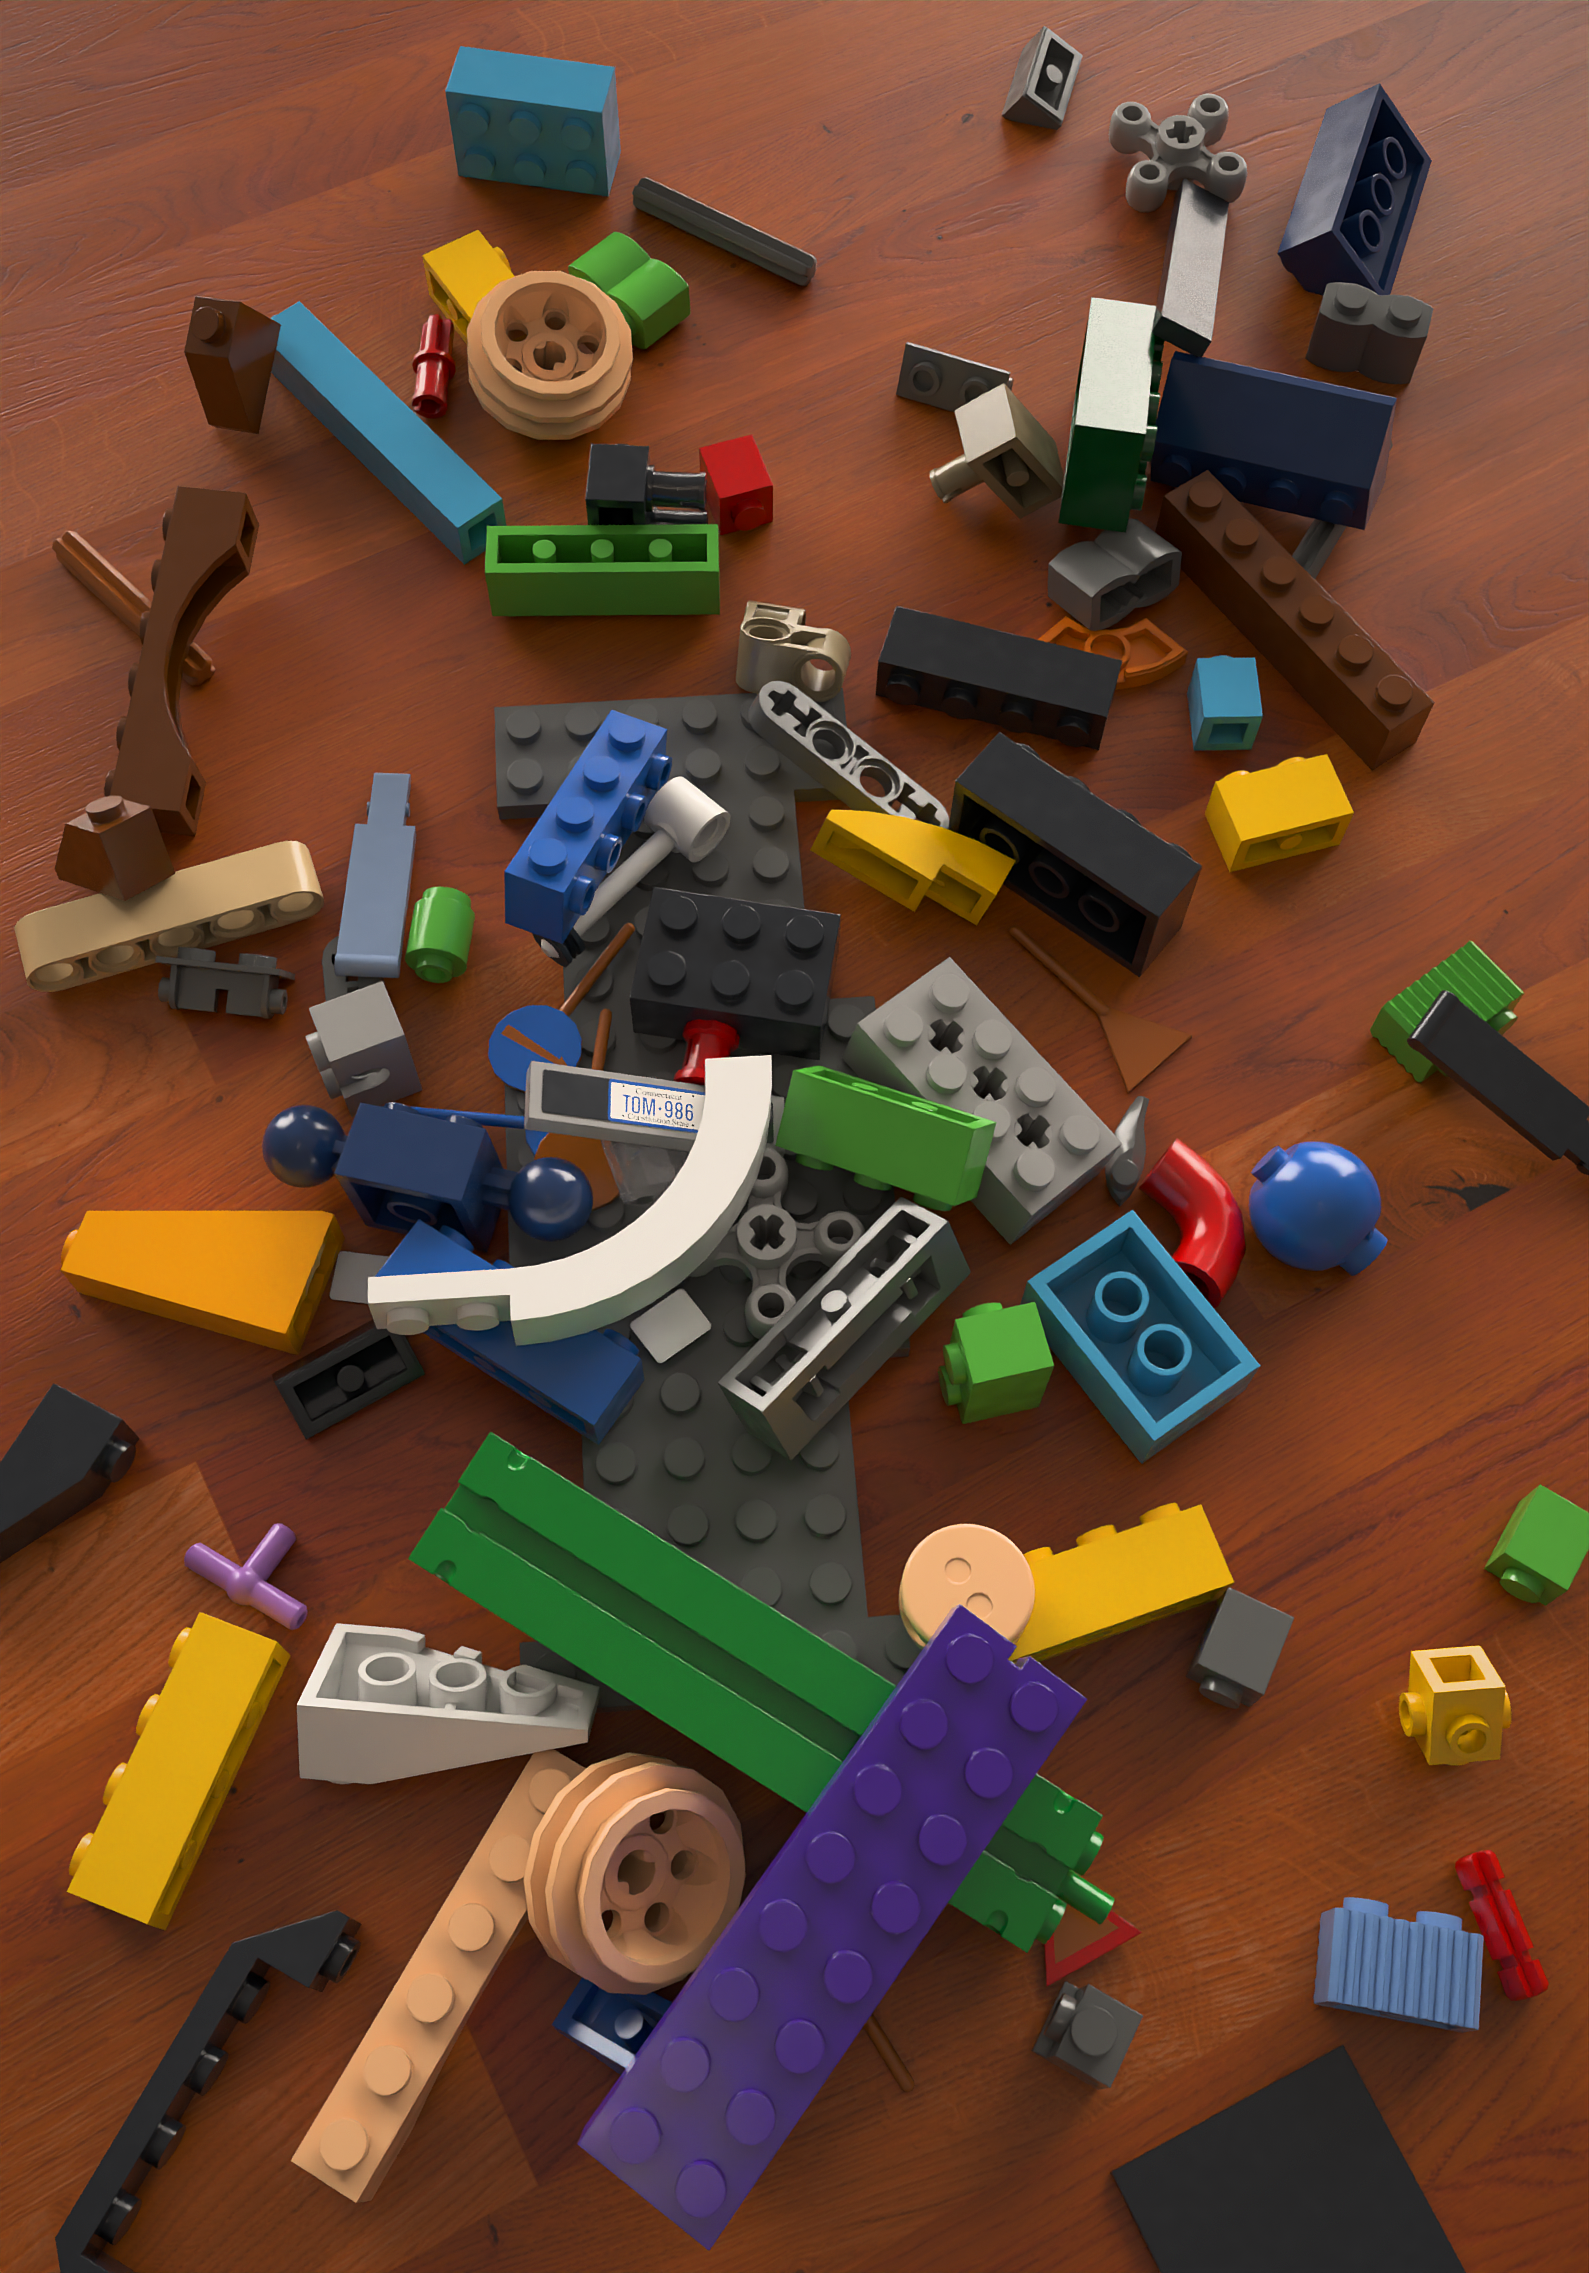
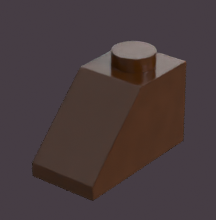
M195 296L184 353L207 422L215 428L259 434L281 324L240 301Z
M106 796L89 803L85 808V814L65 823L55 865V871L60 880L126 901L175 874L150 806L122 799L121 796Z

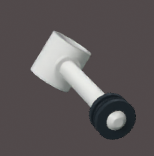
M679 776L668 781L655 794L644 816L645 824L655 833L598 886L588 911L585 915H580L564 943L560 944L533 934L544 954L563 967L571 964L572 958L576 959L577 955H580L585 950V944L581 936L671 851L674 853L680 852L691 862L700 861L709 855L726 834L730 824V814L684 777Z

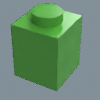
M1540 1484L1519 1501L1484 1569L1499 1577L1500 1585L1516 1598L1530 1603L1540 1602L1546 1606L1568 1591L1589 1550V1513Z

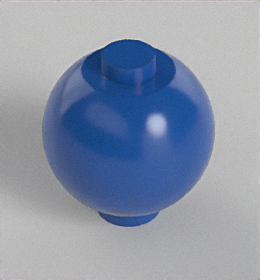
M1317 1141L1298 1143L1286 1151L1278 1145L1271 1149L1253 1168L1251 1174L1257 1180L1253 1184L1249 1195L1248 1207L1251 1225L1262 1246L1284 1264L1308 1271H1322L1340 1265L1350 1276H1354L1370 1265L1386 1246L1388 1239L1375 1227L1381 1214V1196L1377 1182L1366 1164L1347 1149L1335 1144Z

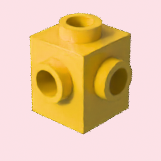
M1481 1646L1411 1651L1408 1693H1401L1399 1697V1715L1404 1733L1408 1737H1415L1429 1765H1464L1474 1761L1500 1759L1502 1729L1510 1727L1511 1706L1505 1690L1506 1687Z

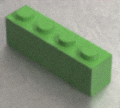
M718 524L487 526L485 577L492 616L720 614Z

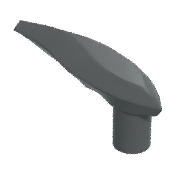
M1138 1096L1121 1119L1114 1135L1122 1144L1105 1166L1107 1188L1119 1207L1131 1196L1144 1168L1146 1155L1144 1122L1149 1099L1144 1096Z

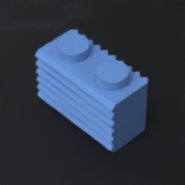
M1345 1897L1343 1908L1335 1907L1321 1914L1320 1932L1318 1935L1319 1946L1317 1949V1974L1313 1996L1314 2004L1461 2033L1479 2030L1484 1936L1462 1931V1918L1437 1912L1418 1911L1416 1913V1922H1409L1404 1919L1388 1917L1389 1905L1386 1903L1354 1897Z

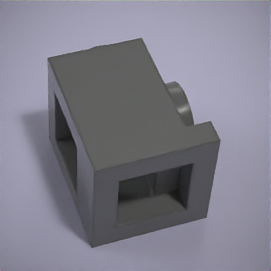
M1065 1981L1031 2051L1098 2090L1111 2088L1144 2015L1089 1984L1077 1988Z

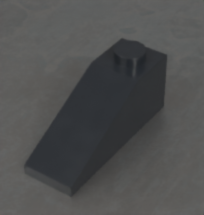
M53 1383L0 1462V1563L102 1497L111 1482L115 1483L123 1478L134 1461L136 1455L135 1445L140 1438L122 1418Z

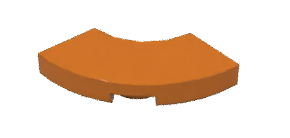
M1065 616L1038 639L1123 660L1115 690L1138 687L1162 679L1184 665L1188 655L1186 649L1147 618L1128 628L1091 631Z

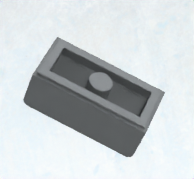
M1043 26L1021 52L1002 116L1011 121L1058 130L1063 123L1083 57L1082 54L1049 28Z

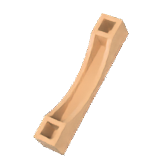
M554 1749L535 1752L531 1756L291 2159L293 2163L355 2203L367 2202L373 2199L410 2135L424 2103L463 2027L513 1941L528 1919L524 1875L533 1834L557 1793L586 1769Z

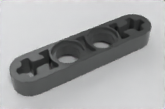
M772 681L762 687L749 709V721L752 728L764 740L852 810L901 816L914 820L917 818L928 824L946 829L949 828V815L945 807L935 797L801 690L783 681ZM776 707L785 712L781 717L773 712ZM801 725L807 728L802 736L797 733ZM821 739L831 743L838 753V759L831 760L821 756L815 750L813 740ZM867 776L877 780L882 785L885 796L876 797L867 793L860 783V777ZM896 800L902 804L897 811L891 808Z

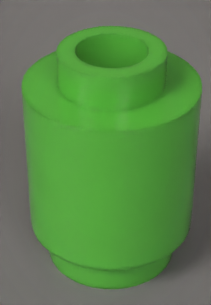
M431 887L423 892L422 899L414 905L405 962L423 980L445 983L450 981L452 977L460 976L466 971L475 913L471 909V899L465 893L450 887Z

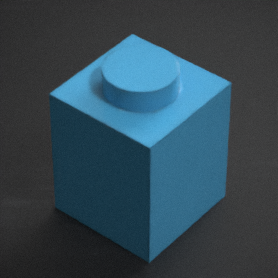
M1219 655L1212 658H1197L1187 690L1194 751L1251 750L1263 718L1255 657L1233 658L1227 655Z

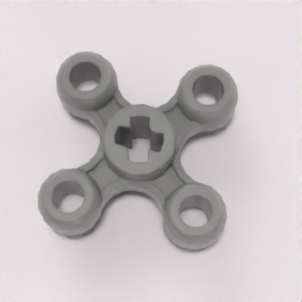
M1215 94L1200 95L1193 100L1187 116L1175 115L1168 117L1162 121L1160 126L1151 121L1148 109L1140 103L1125 102L1115 109L1109 126V142L1112 147L1123 154H1134L1141 151L1150 159L1135 164L1128 175L1126 200L1131 208L1143 213L1155 211L1164 202L1167 190H1178L1183 179L1192 183L1194 180L1200 182L1205 190L1229 203H1233L1240 197L1247 179V164L1244 159L1233 152H1221L1214 155L1205 147L1217 143L1225 133L1229 111L1228 105L1223 98Z
M769 1148L765 1149L758 1175L767 1174L771 1178L766 1180L756 1179L747 1199L748 1211L744 1213L737 1224L730 1228L727 1235L707 1259L688 1275V1277L703 1276L713 1270L714 1267L721 1265L739 1267L752 1281V1292L745 1302L744 1318L747 1329L759 1340L796 1304L795 1297L786 1285V1276L789 1275L792 1268L798 1263L808 1260L820 1261L831 1268L866 1233L860 1220L853 1214L844 1211L828 1213L820 1221L809 1224L794 1221L791 1215L782 1209L781 1198L787 1190L789 1181L787 1163L778 1152ZM834 1237H844L849 1242L845 1244H836L832 1242L830 1239ZM771 1238L779 1242L778 1248L773 1249L768 1244ZM761 1239L766 1245L763 1250L755 1247V1241ZM772 1308L780 1311L781 1314L774 1318H768L763 1316L761 1312Z

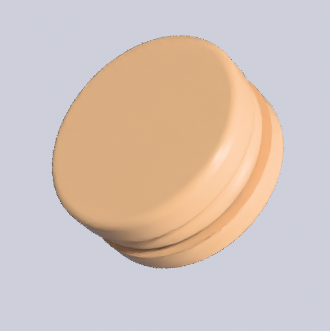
M975 1524L948 1526L933 1532L921 1541L905 1565L899 1589V1610L903 1624L912 1640L922 1650L949 1611L959 1604L1015 1644L1029 1621L1035 1600L1033 1575L1022 1552L1001 1533Z

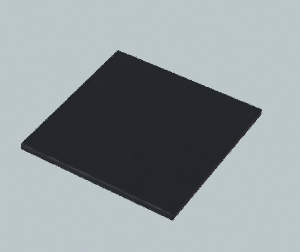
M1344 2045L1336 2047L1110 2171L1160 2273H1466Z

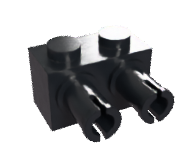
M591 443L585 496L588 525L708 524V510H705L707 473L656 471L655 465H650L649 446ZM658 507L691 508L701 511L658 509Z

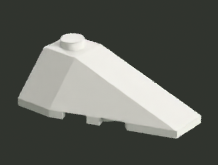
M336 1623L297 1703L300 1778L328 1780L336 1784H375L587 1743L599 1703L600 1687L528 1665L512 1667L507 1671L482 1664L481 1651L461 1646L454 1652V1655L425 1647V1635L407 1629Z

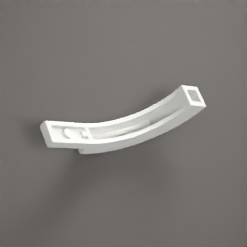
M771 1055L705 1059V1102L696 1140L687 1160L672 1184L656 1203L625 1229L588 1250L564 1259L535 1266L368 1277V1306L376 1328H387L389 1332L399 1335H414L425 1332L429 1326L457 1324L460 1328L477 1331L494 1328L499 1324V1321H511L516 1346L552 1342L588 1333L619 1321L656 1301L680 1284L707 1259L727 1235L746 1204L758 1177L766 1149L772 1092Z

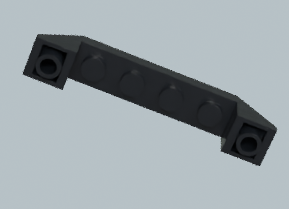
M336 1910L231 1944L56 2235L55 2241L60 2273H136L102 2250L107 2242L116 2245L135 2220L142 2204V2200L135 2196L152 2166L160 2170L178 2147L186 2129V2126L180 2123L179 2120L195 2093L204 2096L220 2076L229 2055L222 2048L237 2022L248 2023L263 2003L270 1988V1982L264 1979L269 1968L273 1966L304 1986L323 1992L329 1980L336 1984L339 1983L353 1964L361 1946V1942L354 1938L362 1925L361 1923Z

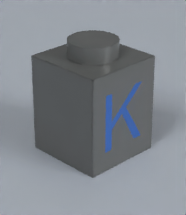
M1228 1587L1213 1607L1185 1677L1200 1683L1199 1692L1215 1703L1234 1709L1239 1708L1240 1703L1251 1707L1265 1694L1294 1617Z

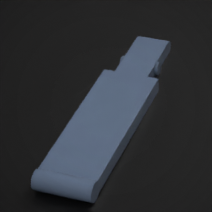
M374 773L370 802H367V824H355L334 968L336 976L400 977L416 844L415 826H406L407 817H410L411 774Z

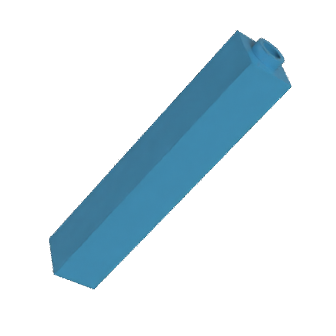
M300 301L271 317L270 319L281 324L271 373L464 565L486 550L487 526H507L502 498Z

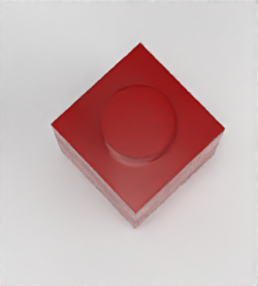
M753 435L700 447V472L707 473L706 501L715 523L718 524L720 536L740 530H752L759 525L773 522V483Z

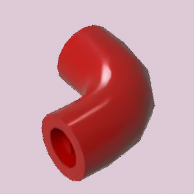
M1177 1138L1156 1162L1138 1189L1163 1207L1175 1219L1180 1230L1181 1242L1172 1258L1211 1306L1216 1308L1233 1285L1246 1251L1243 1215L1228 1183L1203 1157Z

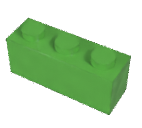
M818 1065L793 1070L775 1146L797 1153L795 1161L801 1165L818 1170H833V1167L837 1166L855 1172L853 1180L865 1187L877 1190H891L892 1186L914 1192L913 1201L919 1205L935 1210L950 1211L952 1206L977 1198L997 1122Z

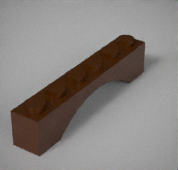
M177 486L173 508H168L164 513L162 524L165 541L162 559L155 560L152 567L151 585L154 592L150 611H145L141 617V655L139 664L134 663L129 671L128 689L131 696L127 717L122 716L118 722L116 732L117 747L119 749L116 769L108 772L104 787L105 797L116 795L128 801L150 806L160 833L185 836L196 835L206 781L191 757L182 731L179 700L184 659L188 657L190 645L206 617L223 597L250 573L259 523L246 493Z

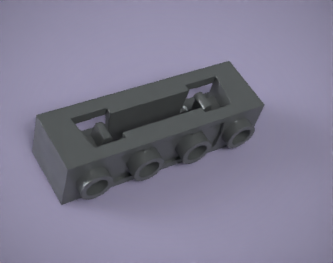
M900 1197L718 1382V1385L748 1433L791 1461L962 1283L971 1271L949 1222ZM888 1241L893 1260L889 1263L875 1258L870 1263V1267L875 1275L873 1276L862 1265ZM785 1344L801 1351L793 1360L794 1364L789 1362L785 1354L780 1355L775 1360L782 1374L770 1384L756 1375Z

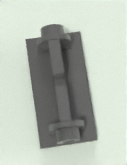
M907 342L896 395L955 412L956 409L1003 383L1011 391L1014 379L1010 378L1011 372Z
M178 947L177 958L156 956L155 962L171 966L170 978L162 977L158 988L159 1000L161 1002H169L171 1009L217 1012L219 990H228L226 1013L272 1019L274 1014L283 1015L286 1011L287 991L278 989L279 979L295 980V974L276 969L277 958L240 953L238 964L215 962L216 951Z

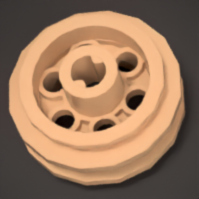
M562 271L526 272L497 284L478 302L468 325L467 355L469 383L482 408L505 428L537 440H570L599 429L620 409L631 381V366L633 362L631 329L617 303L592 282ZM522 335H527L526 339H524L523 341H513ZM583 343L593 354L582 353L578 346Z
M625 1753L590 1765L559 1791L533 1834L524 1875L529 1923L548 1956L608 1993L647 1995L683 1980L690 1972L694 1971L738 1911L746 1877L741 1824L723 1790L694 1769L677 1765L665 1757ZM663 1812L665 1816L664 1822L656 1830H651L650 1816ZM606 1910H611L613 1922L606 1932L601 1914Z

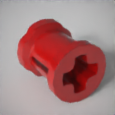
M696 1019L689 1021L683 1030V1037L687 1043L683 1067L675 1073L673 1081L705 1086V1059L729 1058L731 1052H734L739 1046L740 1037L737 1034V1030L728 1024L716 1020Z

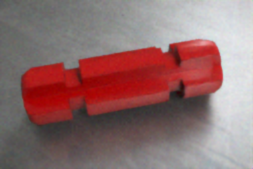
M1481 1850L1459 1858L1455 1862L1456 1872L1464 1891L1471 1889L1475 1900L1470 1901L1469 1904L1481 1934L1484 1936V1941L1492 1961L1499 1959L1503 1970L1498 1971L1497 1974L1506 1996L1511 2001H1521L1544 1993L1548 1990V1980L1539 1959H1531L1528 1949L1534 1948L1510 1888L1503 1890L1499 1879L1505 1878L1496 1854L1492 1850Z

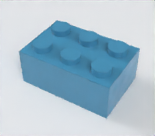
M460 46L445 90L458 176L609 197L621 154L615 67Z
M1133 1210L1028 1280L1020 1305L1031 1302L1036 1303L1048 1346L1141 1464L1242 1393L1261 1366Z

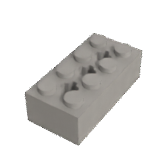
M950 957L858 1022L842 1056V1059L861 1079L997 1122L977 1198L970 1201L1010 1245L1095 1178L1122 1144L1114 1133Z

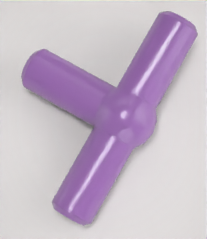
M281 1523L274 1524L243 1567L202 1543L192 1545L186 1552L184 1557L185 1566L224 1589L234 1603L242 1606L250 1605L290 1630L299 1628L307 1617L306 1605L266 1582L296 1541L295 1533Z

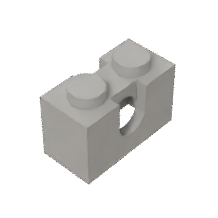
M383 981L309 1008L317 1032L305 1036L330 1099L343 1095L351 1117L356 1115L360 1102L382 1106L385 1103L422 1091L405 1034Z

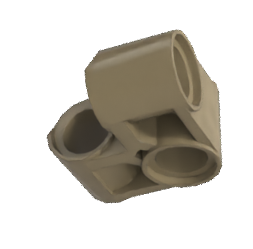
M749 600L746 605L743 622L740 625L736 683L740 688L758 694L767 683L783 681L797 687L814 702H824L834 698L841 690L851 659V647L847 639L838 631L829 628L805 626L806 609ZM810 660H825L832 665L833 669L830 671L817 669L811 664Z

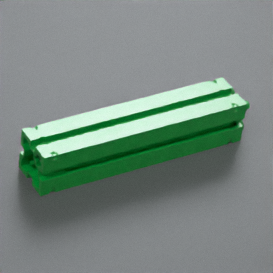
M492 1432L488 1434L458 1480L460 1485L444 1509L440 1508L408 1558L806 1813L896 1688L895 1684L537 1460L525 1455ZM1036 1774L948 1903L1026 1953L1030 1950L1035 1939L1043 1944L1047 1943L1059 1925L1067 1904L1099 1925L1102 1924L1108 1916L1115 1898L1081 1876L1091 1866L1102 1845L1104 1836L1097 1832L1096 1828L1103 1815Z

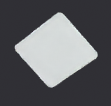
M346 1251L340 1252L334 1272L330 1298L332 1300L368 1304V1277H375L389 1257Z
M678 1289L632 1321L630 1327L658 1363H663L709 1331L711 1323L684 1289Z

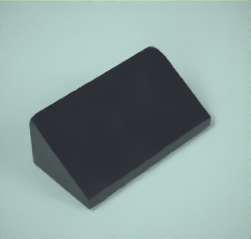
M374 1319L276 1371L272 1374V1377L305 1439H308L425 1375V1372L405 1335L391 1333L387 1328L377 1329Z

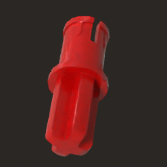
M439 314L430 315L428 322L423 324L420 351L415 354L412 362L413 371L417 374L412 407L415 406L414 411L420 416L431 419L440 418L446 414L449 380L454 377L456 372V364L452 358L454 324L450 319H442Z

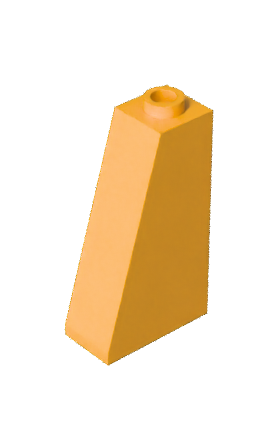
M87 1211L79 1229L73 1230L64 1243L61 1253V1272L78 1293L299 1355L345 1237L335 1215L325 1211Z

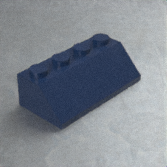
M1380 83L1326 109L1277 253L1281 258L1284 268L1295 276L1307 292L1323 296L1328 283L1342 282L1358 284L1374 291L1379 296L1391 294L1432 160Z
M1175 351L1170 362L1155 423L1157 433L1151 461L1150 481L1179 487L1208 470L1239 502L1365 530L1385 483L1397 398L1221 360L1196 357L1192 354Z

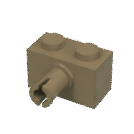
M1004 383L955 410L964 454L939 468L932 469L929 473L932 486L944 503L952 501L953 498L983 482L1019 519L1061 498L1064 474L1056 442Z

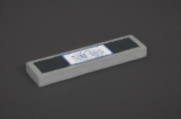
M531 1061L526 1072L524 1129L690 1152L702 1120L705 1086ZM771 1095L766 1148L778 1152L783 1157L785 1149L775 1146L784 1111V1097Z

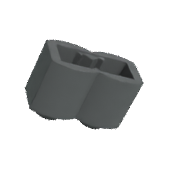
M1328 283L1314 324L1305 359L1318 367L1331 371L1353 372L1358 370L1364 376L1382 383H1410L1427 338L1434 308L1411 296H1379L1374 291L1358 284Z
M1129 519L1126 533L1104 530L1094 541L1080 542L1059 552L1048 565V597L1089 630L1097 631L1108 628L1125 618L1135 607H1147L1162 600L1179 585L1182 552L1138 519Z

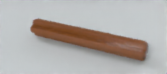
M66 531L61 538H55L52 549L56 552V559L140 637L141 617L145 611H150L152 602L77 532ZM193 641L190 645L188 657L184 659L182 677L190 685L200 686L205 679L213 676L215 668L212 665L211 657Z

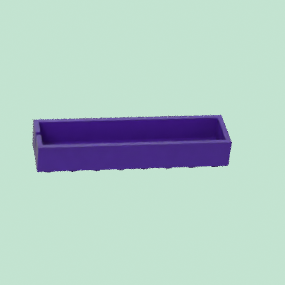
M961 1604L949 1611L585 2125L578 2141V2145L708 2251L714 2245L1087 1701V1698L1031 1656L1019 1658L1015 1664L1008 1660L1017 1646Z

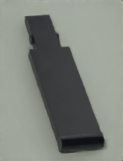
M1442 990L1407 1039L1409 1046L1430 1060L1552 1161L1561 1159L1564 1155L1577 1165L1576 1168L1581 1173L1589 1175V1121L1587 1120L1589 1117V1106L1464 1005L1456 995Z

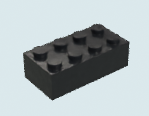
M1000 732L955 780L948 830L979 841L1014 859L1015 863L1003 882L1004 886L1138 977H1141L1181 929L1202 865L1194 861L1190 854L1181 846L1167 843L1144 828L1131 813L1122 809H1115L1091 793L1090 789L1081 780L1072 776H1065L1041 760L1040 756L1031 747L1021 743L1017 744Z

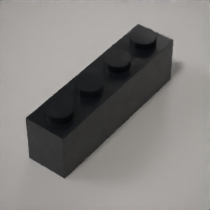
M896 606L878 660L875 695L889 698L901 705H917L942 711L957 719L970 718L1002 726L1004 729L1014 733L1027 732L1055 739L1071 747L1084 746L1099 750L1123 660Z

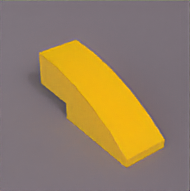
M831 809L810 851L914 912L924 895L975 925L978 924L1015 863L1014 859L991 847L946 828L906 817L869 811Z

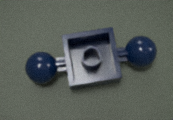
M360 1102L349 1134L346 1136L337 1119L326 1110L311 1105H298L287 1108L277 1114L268 1124L262 1140L264 1161L277 1179L293 1187L311 1188L319 1186L336 1176L366 1226L407 1235L418 1219H420L437 1231L443 1225L456 1230L471 1242L474 1250L488 1251L501 1209L510 1211L513 1220L524 1233L532 1238L548 1242L564 1240L576 1234L586 1224L592 1212V1187L587 1176L578 1166L562 1158L545 1157L528 1163L519 1172L505 1170L487 1130L476 1121L463 1116L450 1115L446 1117V1120L423 1116L412 1107L401 1103L388 1102L384 1104V1107Z

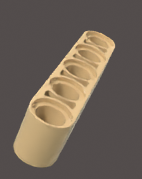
M283 841L176 871L171 877L126 901L99 893L39 910L17 921L14 929L28 986L41 992H55L157 963L155 962L156 956L177 957L178 947L205 949L307 919L321 910L324 905V897L307 846L298 841Z

